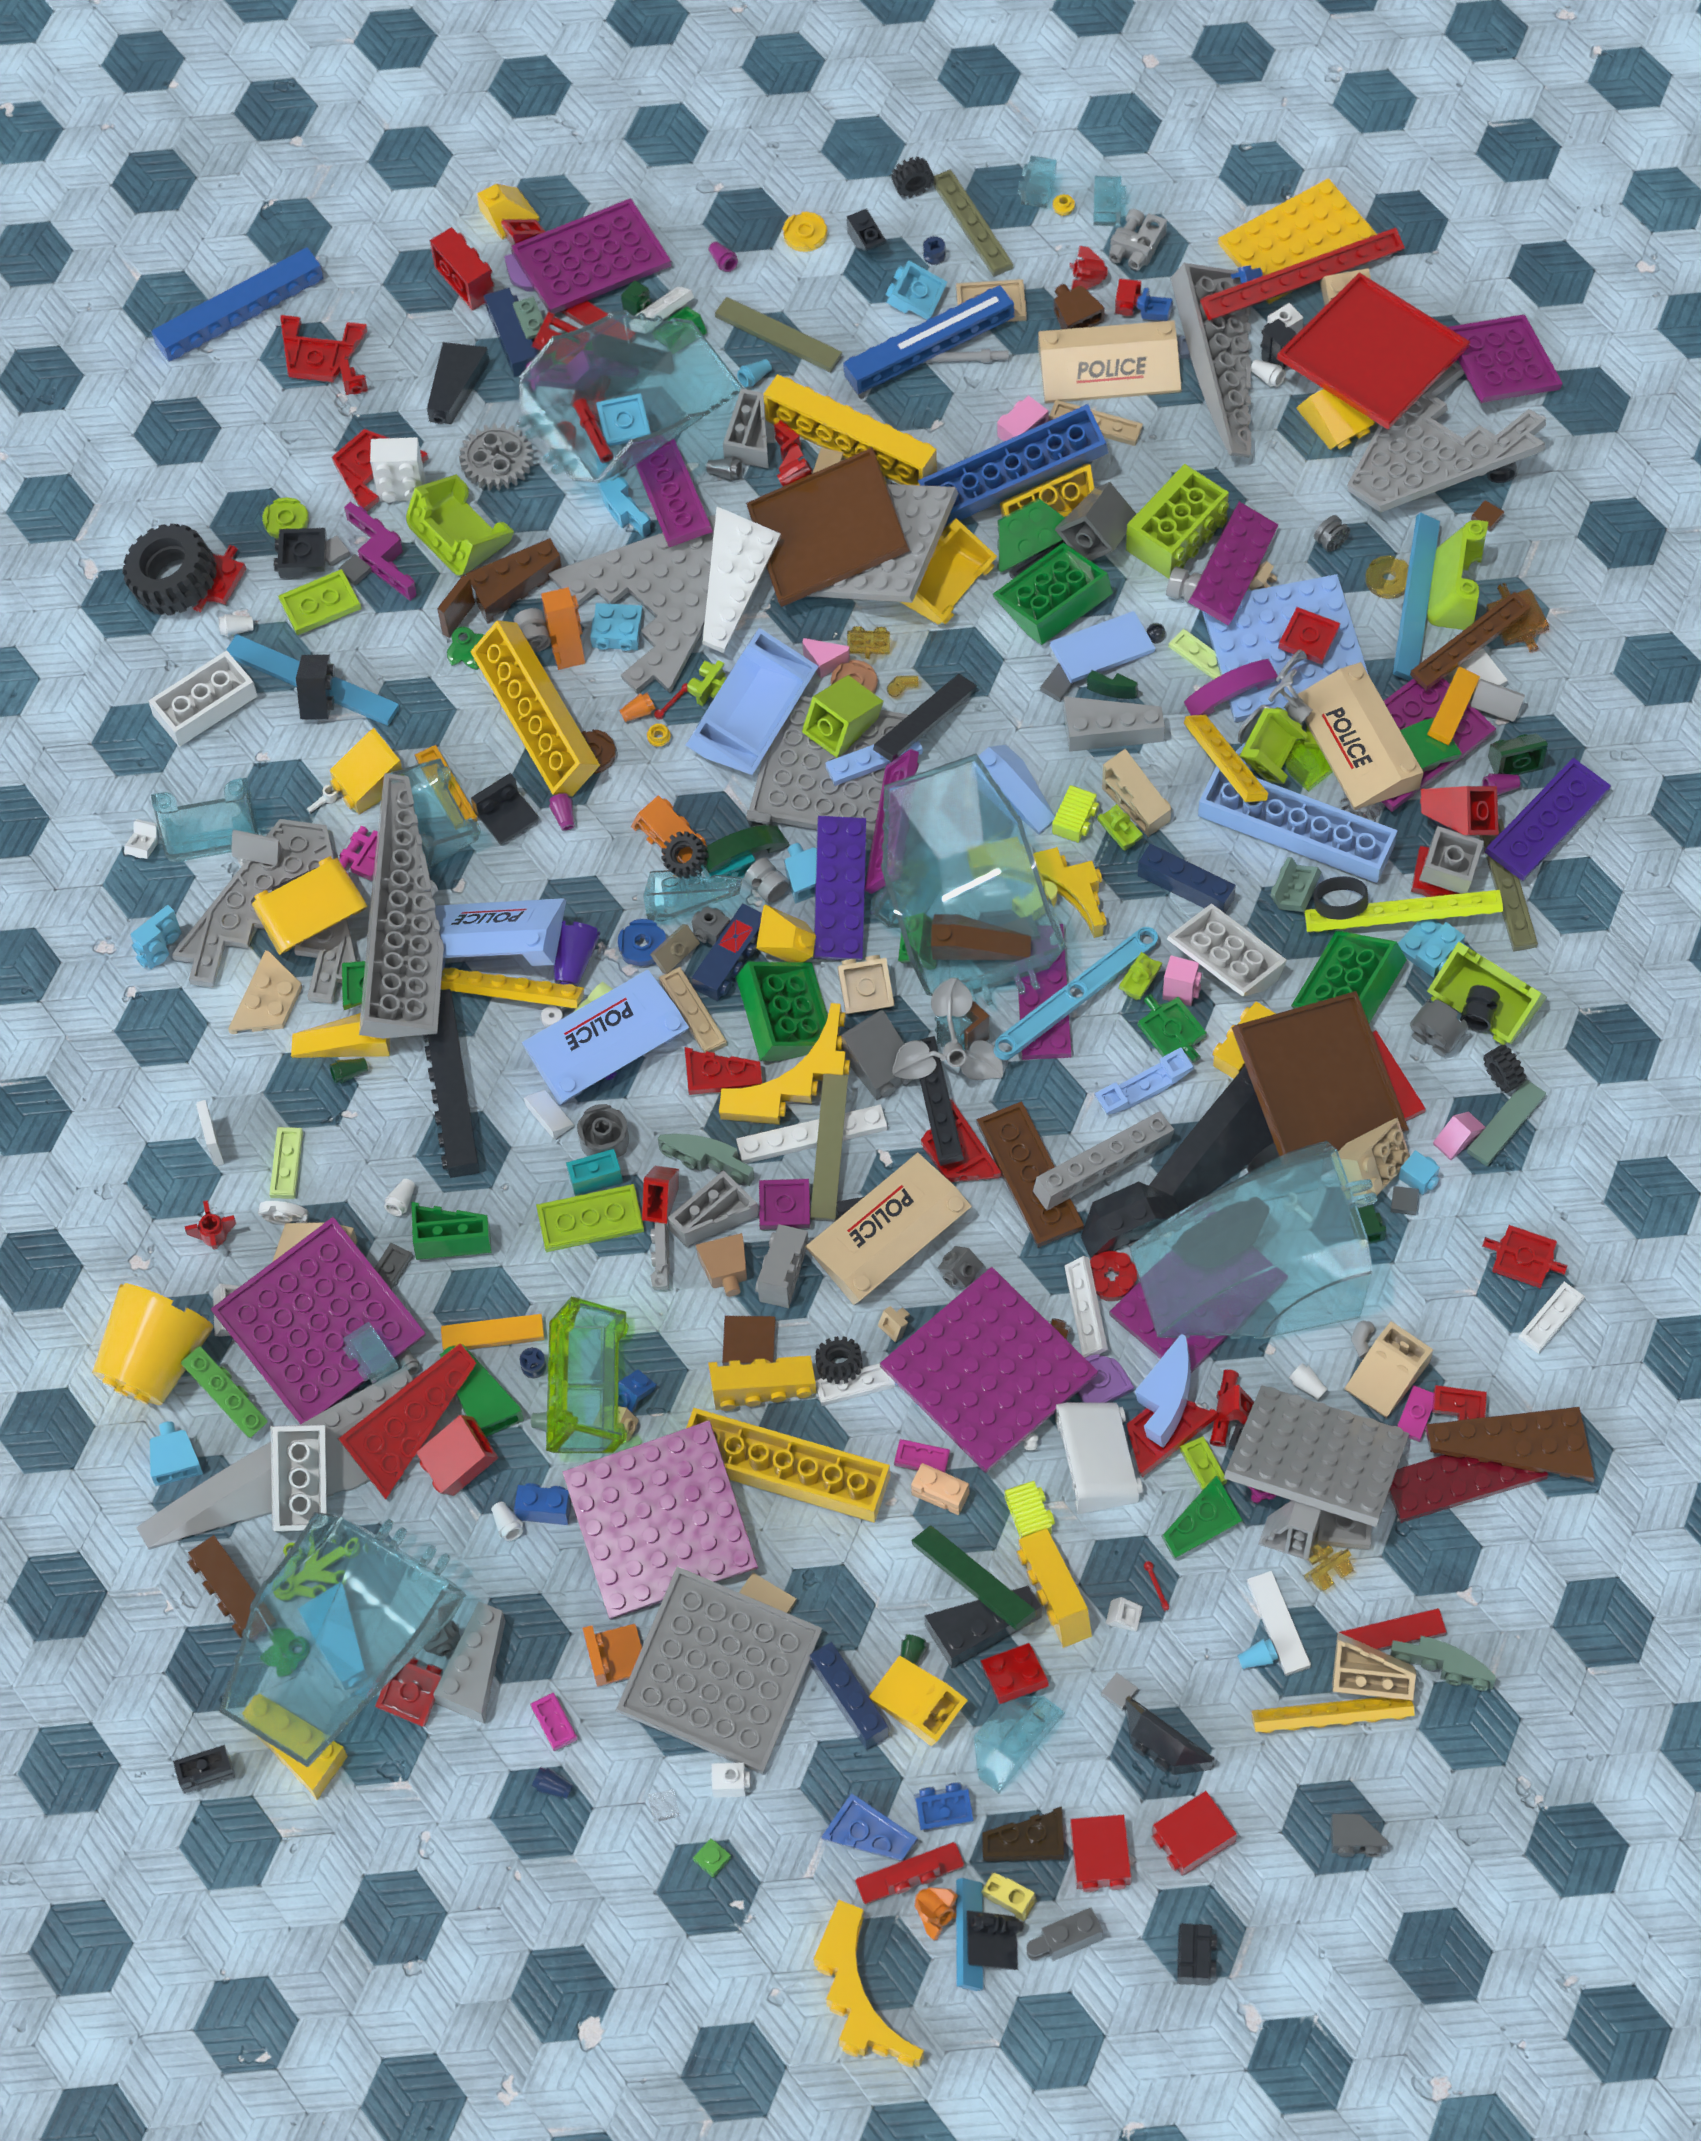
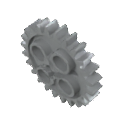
M493 423L491 429L484 425V431L476 428V435L468 434L469 441L463 440L464 447L460 448L461 455L459 456L461 470L464 471L466 478H471L472 484L478 482L479 488L486 484L488 490L496 486L497 490L500 491L501 485H505L509 489L510 482L518 485L517 478L524 480V473H530V466H533L534 458L532 443L528 441L527 435H522L521 429L515 432L513 425L509 429H506L505 423L500 428H497L496 423Z

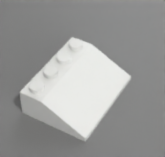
M1213 904L1207 906L1167 938L1168 941L1243 997L1263 992L1276 983L1287 961Z

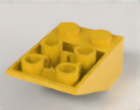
M900 1655L869 1695L871 1701L930 1746H933L939 1740L967 1701L965 1697L947 1683Z

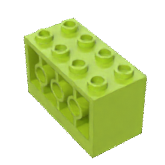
M1184 463L1127 524L1126 551L1169 579L1174 567L1183 569L1185 563L1197 555L1204 542L1208 543L1212 539L1217 528H1222L1228 520L1229 492Z

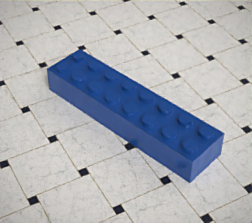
M1086 404L918 480L920 486L956 487L958 496L944 526L945 528L956 518L959 521L1107 455L1109 451L1089 405Z

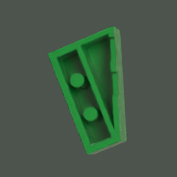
M411 1202L412 1237L416 1260L492 1253L488 1215L461 1210L456 1212L442 1210V1207L439 1206L429 1208L420 1206L417 1202Z

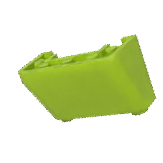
M455 474L415 487L406 513V522L417 537L454 574L460 576L470 572L509 544L514 531L504 522L496 523L492 529L466 503L469 488Z
M1472 520L1467 522L1436 549L1427 610V620L1430 624L1437 627L1465 630L1474 623L1479 586L1473 580L1462 578L1463 570L1469 571V567L1474 561L1482 562L1488 528L1487 521Z
M1461 942L1457 943L1427 990L1428 993L1433 995L1431 997L1433 1002L1435 999L1461 1013L1464 1005L1467 1004L1466 999L1472 986L1483 985L1497 991L1500 995V1001L1496 1012H1494V1019L1489 1031L1495 1034L1492 1039L1502 1045H1506L1507 1042L1512 1045L1547 998L1543 993Z

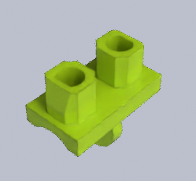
M718 660L716 664L704 661L700 666L699 675L705 677V679L700 681L692 678L687 685L688 692L696 697L697 704L704 706L710 696L715 698L727 679L722 669L724 667L722 661Z
M1117 804L1106 813L1097 816L1100 824L1124 851L1134 846L1137 841L1143 838V834L1130 820V816L1126 812L1124 813Z
M1141 952L1119 984V989L1133 999L1140 1000L1161 969L1162 962L1153 960Z

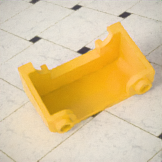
M956 518L943 529L913 602L900 603L937 625L942 622L946 624L954 616L952 612L953 606L976 578L982 573L986 576L995 565L992 562L997 555Z
M329 856L318 862L320 865L318 868L270 893L264 890L254 896L256 901L251 905L279 955L289 951L296 944L299 945L327 928L348 919L351 915L364 911L368 907L338 858L333 859L332 856Z

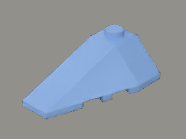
M1007 745L988 747L972 761V777L1038 835L1053 823L1055 815L1026 764Z

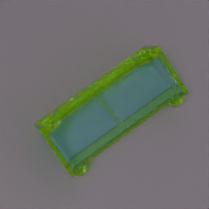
M571 1296L550 1320L546 1451L553 1453H614L620 1445L625 1443L627 1430H625L623 1423H618L619 1340L625 1337L628 1332L625 1311Z

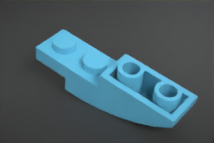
M599 457L596 458L595 469L598 487L607 510L621 528L630 524L643 538L651 533L650 517L645 511H640L633 499L629 497V485L623 477H618L609 463H601Z

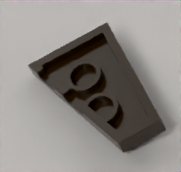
M1062 1806L1054 1808L1053 1812L1044 1815L1036 1814L1030 1816L1028 1820L1016 1824L1012 1822L982 1832L983 1862L1064 1860Z

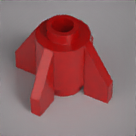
M1079 245L1077 257H1081V260L1076 259L1074 263L1069 265L1073 269V277L1078 278V280L1073 279L1071 290L1078 286H1083L1085 289L1096 286L1106 279L1108 268L1105 266L1104 261L1090 247Z
M799 446L789 450L779 467L780 473L777 477L782 486L813 474V470L806 459L799 460V458L804 456Z
M206 1200L203 1201L206 1215L200 1219L198 1225L192 1224L184 1227L188 1236L203 1240L206 1245L215 1250L224 1243L227 1234L236 1225V1219L234 1215L221 1219L218 1215L212 1214L209 1202Z

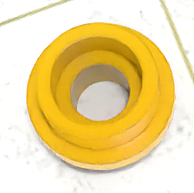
M1061 194L1054 198L1053 209L1058 215L1067 216L1074 210L1075 201L1071 196Z
M654 724L647 731V740L653 746L661 747L670 741V731L663 724Z

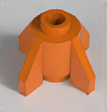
M929 1887L919 1891L915 1897L914 1907L922 1919L927 1935L933 1940H938L942 1931L941 1927L947 1925L952 1918H956V1905H954V1902L958 1895L951 1889Z

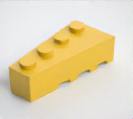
M1084 464L1000 502L1002 518L1038 498L1063 517L1068 516L1094 489L1091 465Z
M811 1355L777 1358L775 1363H770L769 1360L755 1359L754 1362L747 1365L740 1364V1360L729 1361V1366H718L717 1362H708L715 1410L730 1411L744 1405L755 1407L762 1402L768 1401L779 1403L787 1398H807L816 1393Z
M1045 1528L1018 1539L1020 1550L1016 1551L1018 1559L1022 1566L1026 1565L1028 1579L1032 1586L1035 1585L1038 1599L1041 1605H1044L1048 1619L1054 1627L1062 1647L1065 1648L1092 1637L1088 1608L1048 1529Z
M259 1694L255 1695L242 1713V1717L250 1730L293 1773L296 1779L309 1790L311 1795L318 1800L347 1758L344 1747Z

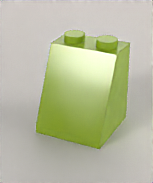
M847 675L813 696L802 733L833 756L839 758L878 719L884 701Z

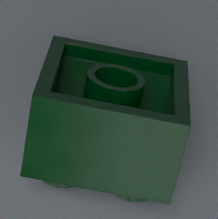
M1536 733L1531 735L1523 734L1514 739L1498 740L1490 744L1488 758L1494 774L1521 775L1542 770L1548 744L1545 739Z

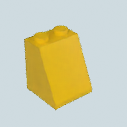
M1325 389L1309 396L1296 407L1298 412L1330 450L1338 446L1339 450L1351 443L1350 439L1355 436L1358 439L1370 433L1369 428L1375 424L1372 419Z
M373 728L330 769L332 778L330 784L337 793H342L349 809L354 808L358 815L381 801L385 773L404 776L400 759L375 728Z

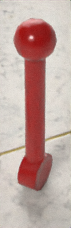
M684 683L682 689L661 710L655 711L654 715L657 720L663 719L664 713L685 692H688V683Z
M1146 1561L1143 1567L1150 1575L1163 1610L1167 1611L1169 1610V1605L1154 1574V1565L1151 1561Z

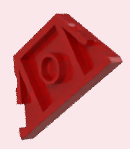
M950 1099L964 1160L940 1166L931 1128L921 1138L922 1147L939 1172L950 1182L1000 1178V1169L953 1100Z
M1187 1400L1181 1420L1164 1448L1146 1436L1144 1425L1153 1416L1154 1412L1146 1408L1128 1422L1127 1428L1140 1476L1143 1478L1178 1450L1180 1446L1184 1445L1218 1418L1217 1411L1211 1408L1207 1410L1198 1407L1196 1403Z

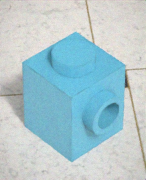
M1415 1150L1401 1166L1398 1179L1411 1188L1419 1189L1418 1193L1424 1195L1428 1189L1433 1190L1439 1182L1438 1173L1440 1167L1432 1158L1425 1157Z

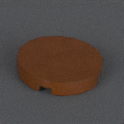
M600 730L581 732L600 764L593 774L608 769L616 757V747L613 739L607 733Z

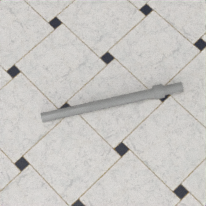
M981 349V351L946 352L925 362L981 361L982 363H990L991 360H1009V351Z

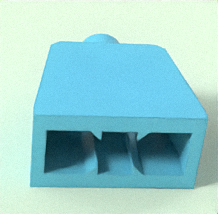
M795 843L788 848L791 857L784 860L787 879L790 881L789 886L795 904L815 896L816 848L804 851L800 843Z
M172 1421L161 1423L159 1425L161 1436L150 1439V1474L155 1486L202 1475L203 1470L186 1430L176 1431Z

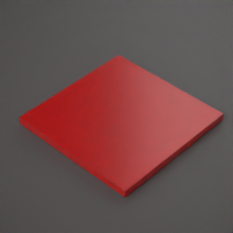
M1359 272L1277 354V359L1389 430L1469 348L1470 341Z

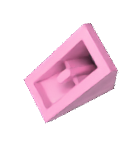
M803 638V655L819 666L816 673L820 678L833 672L838 665L849 663V646Z
M1469 1111L1454 1115L1434 1140L1433 1145L1448 1159L1452 1160L1472 1143L1486 1127Z

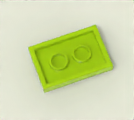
M342 569L278 595L279 602L297 636L361 609V605Z

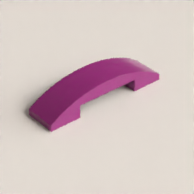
M1269 659L1248 663L1208 682L1184 701V704L1191 716H1208L1215 712L1214 707L1255 686L1259 690L1275 682L1278 675Z

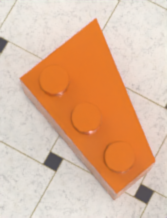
M569 587L541 593L546 626L558 670L585 664L580 635L583 633L576 595L571 596Z
M659 795L637 814L631 825V828L635 831L641 829L648 835L646 840L651 845L656 842L661 848H667L664 843L665 841L669 843L672 841L669 838L671 835L677 837V832H681L684 835V831L696 835L706 846L705 839L700 834H695L689 828L688 821L682 816L679 817L673 811L672 804L667 799H662ZM690 847L681 849L677 855L678 862L686 863L689 861L693 854Z

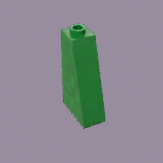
M463 1345L476 1362L462 1386L456 1392L465 1416L474 1417L485 1437L524 1421L519 1405ZM450 1346L446 1348L443 1353L439 1354L440 1358L444 1356L446 1353H448L455 1346Z

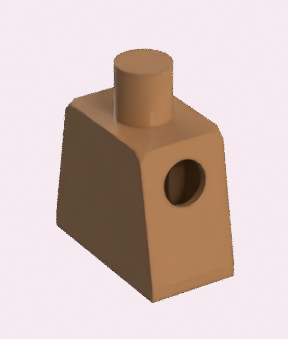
M740 1233L696 1244L697 1257L712 1288L724 1287L725 1294L728 1297L738 1295L740 1293L738 1283L747 1280L743 1234Z

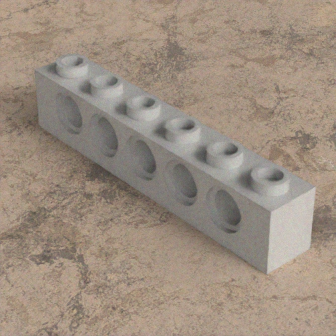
M1159 1111L1036 1177L1033 1192L1045 1209L1049 1210L1169 1145L1174 1129L1162 1112Z

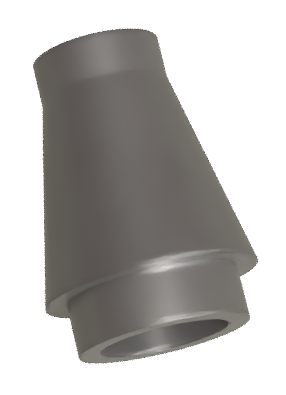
M736 457L716 460L709 459L706 467L707 473L734 480L741 476L742 462L737 460Z

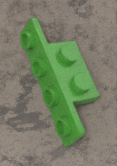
M197 1347L181 1361V1365L247 1438H251L267 1423V1419L248 1399V1393L240 1385L236 1386L231 1381L232 1376L223 1366L219 1367L202 1347Z

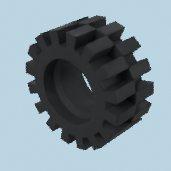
M911 157L909 161L903 160L902 165L897 164V169H893L891 180L898 194L904 198L907 196L913 198L914 194L916 197L920 196V192L925 193L926 188L930 189V183H934V174L924 158L916 157L914 160Z
M684 831L683 835L681 832H677V837L673 835L669 837L672 840L670 843L665 841L664 845L667 848H662L661 852L664 855L661 856V859L665 862L663 863L664 866L679 878L683 876L685 879H690L689 875L692 877L697 876V870L700 873L703 871L701 865H707L708 862L704 859L709 858V854L705 852L708 849L693 833L690 834ZM690 847L693 851L692 857L686 863H679L677 855L680 850Z
M1500 1045L1484 1055V1066L1488 1068L1486 1071L1491 1075V1080L1495 1081V1085L1500 1087L1501 1091L1509 1093L1526 1082V1074L1523 1073L1525 1070L1520 1066V1060L1516 1059V1054L1512 1053V1050L1509 1047L1507 1048L1506 1045Z
M838 1336L834 1337L835 1341H831L830 1338L826 1339V1345L821 1343L819 1345L820 1349H816L815 1359L818 1374L821 1375L823 1380L827 1378L828 1383H832L835 1380V1384H840V1380H843L844 1384L848 1383V1378H851L852 1381L856 1379L855 1374L860 1375L861 1369H863L861 1349L858 1343L855 1344L853 1339L848 1341L847 1337L844 1336L842 1340H839ZM839 1357L847 1358L846 1361L841 1363L830 1362Z

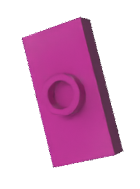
M1413 1386L1397 1426L1404 1432L1409 1433L1408 1438L1420 1442L1432 1412L1433 1393Z
M900 1439L894 1466L918 1471L923 1463L945 1473L950 1449Z
M554 1692L530 1704L553 1751L578 1740Z

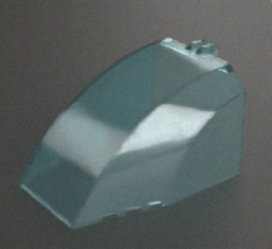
M1328 1141L1288 1152L1263 1164L1153 1228L1130 1247V1252L1157 1338H1178L1183 1334L1186 1338H1190V1335H1205L1206 1338H1215V1335H1227L1230 1338L1241 1339V1336H1253L1254 1339H1264L1360 1318L1372 1277V1266L1368 1238L1357 1208L1374 1204L1378 1199L1375 1193L1354 1197L1353 1194L1368 1191L1373 1187L1372 1181L1364 1179L1349 1183L1338 1150Z

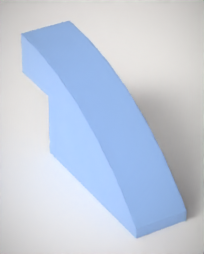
M1183 1334L1177 1338L1135 1390L1138 1403L1154 1412L1153 1416L1144 1425L1146 1436L1163 1448L1181 1420L1190 1389V1355L1186 1336Z

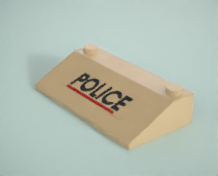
M1174 320L1038 331V351L1045 403H1055V400L1070 402L1181 392L1178 345Z
M1361 662L1335 671L1298 694L1304 700V703L1313 709L1305 722L1354 810L1420 788L1424 772Z
M916 1153L805 1247L854 1305L972 1206L947 1178L924 1157Z

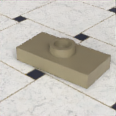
M682 924L650 955L662 973L667 974L700 942L694 936L689 926Z

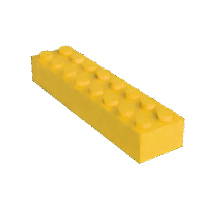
M777 374L763 393L765 421L775 425L781 420L800 435L801 438L822 448L843 452V458L845 459L873 447L883 476L900 485L920 486L918 480L937 472V449L931 444L923 443L908 433H902L894 429L889 424L876 421L870 415L859 413L848 405H842L829 396H823L810 387H804L794 382L791 378Z
M497 620L471 650V654L553 795L565 793L568 796H573L600 764L519 625L514 622Z
M693 1407L686 1428L706 1421L711 1422L729 1480L875 1523L891 1477L890 1465Z

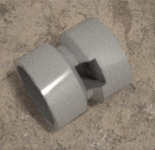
M1174 567L1168 581L1166 596L1175 599L1184 597L1185 602H1188L1201 574L1194 572L1192 575H1189L1188 570Z
M529 608L515 615L514 623L519 625L534 653L542 651L550 645L549 632L546 627L544 614L540 609Z
M761 858L752 864L744 877L745 882L754 890H758V894L769 904L780 899L790 885V881L780 871H776V867L767 858Z

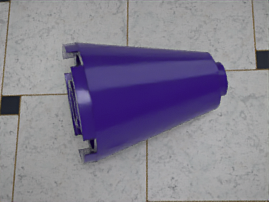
M562 921L554 963V982L563 985L572 984L578 987L600 938V931L597 932L598 929L588 924L573 922V925H565L566 921Z

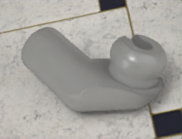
M1365 1320L1357 1323L1351 1337L1360 1359L1365 1358L1370 1350L1366 1339L1368 1335H1371V1332H1374L1373 1323Z

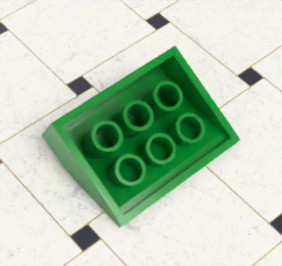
M1062 543L994 592L993 597L1028 636L1043 645L1113 594L1107 572L1065 543Z
M1336 930L1291 1006L1294 1009L1356 991L1367 1021L1370 1023L1407 959L1397 941Z
M747 962L736 976L759 1060L784 1061L808 1055L820 1038L828 1018L812 962Z

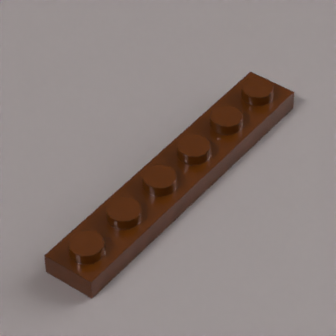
M1513 592L1413 668L1410 676L1427 691L1528 614L1531 607L1516 592Z

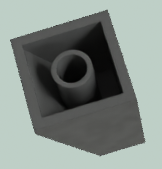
M1108 482L1094 488L1055 528V531L1069 547L1091 561L1116 549L1127 533V524L1136 513L1113 484Z
M880 1010L841 1035L842 1051L846 1053V1060H850V1067L876 1100L891 1095L895 1088L902 1084H908L913 1080L899 1078L892 1073L896 1055L904 1043L883 1010Z

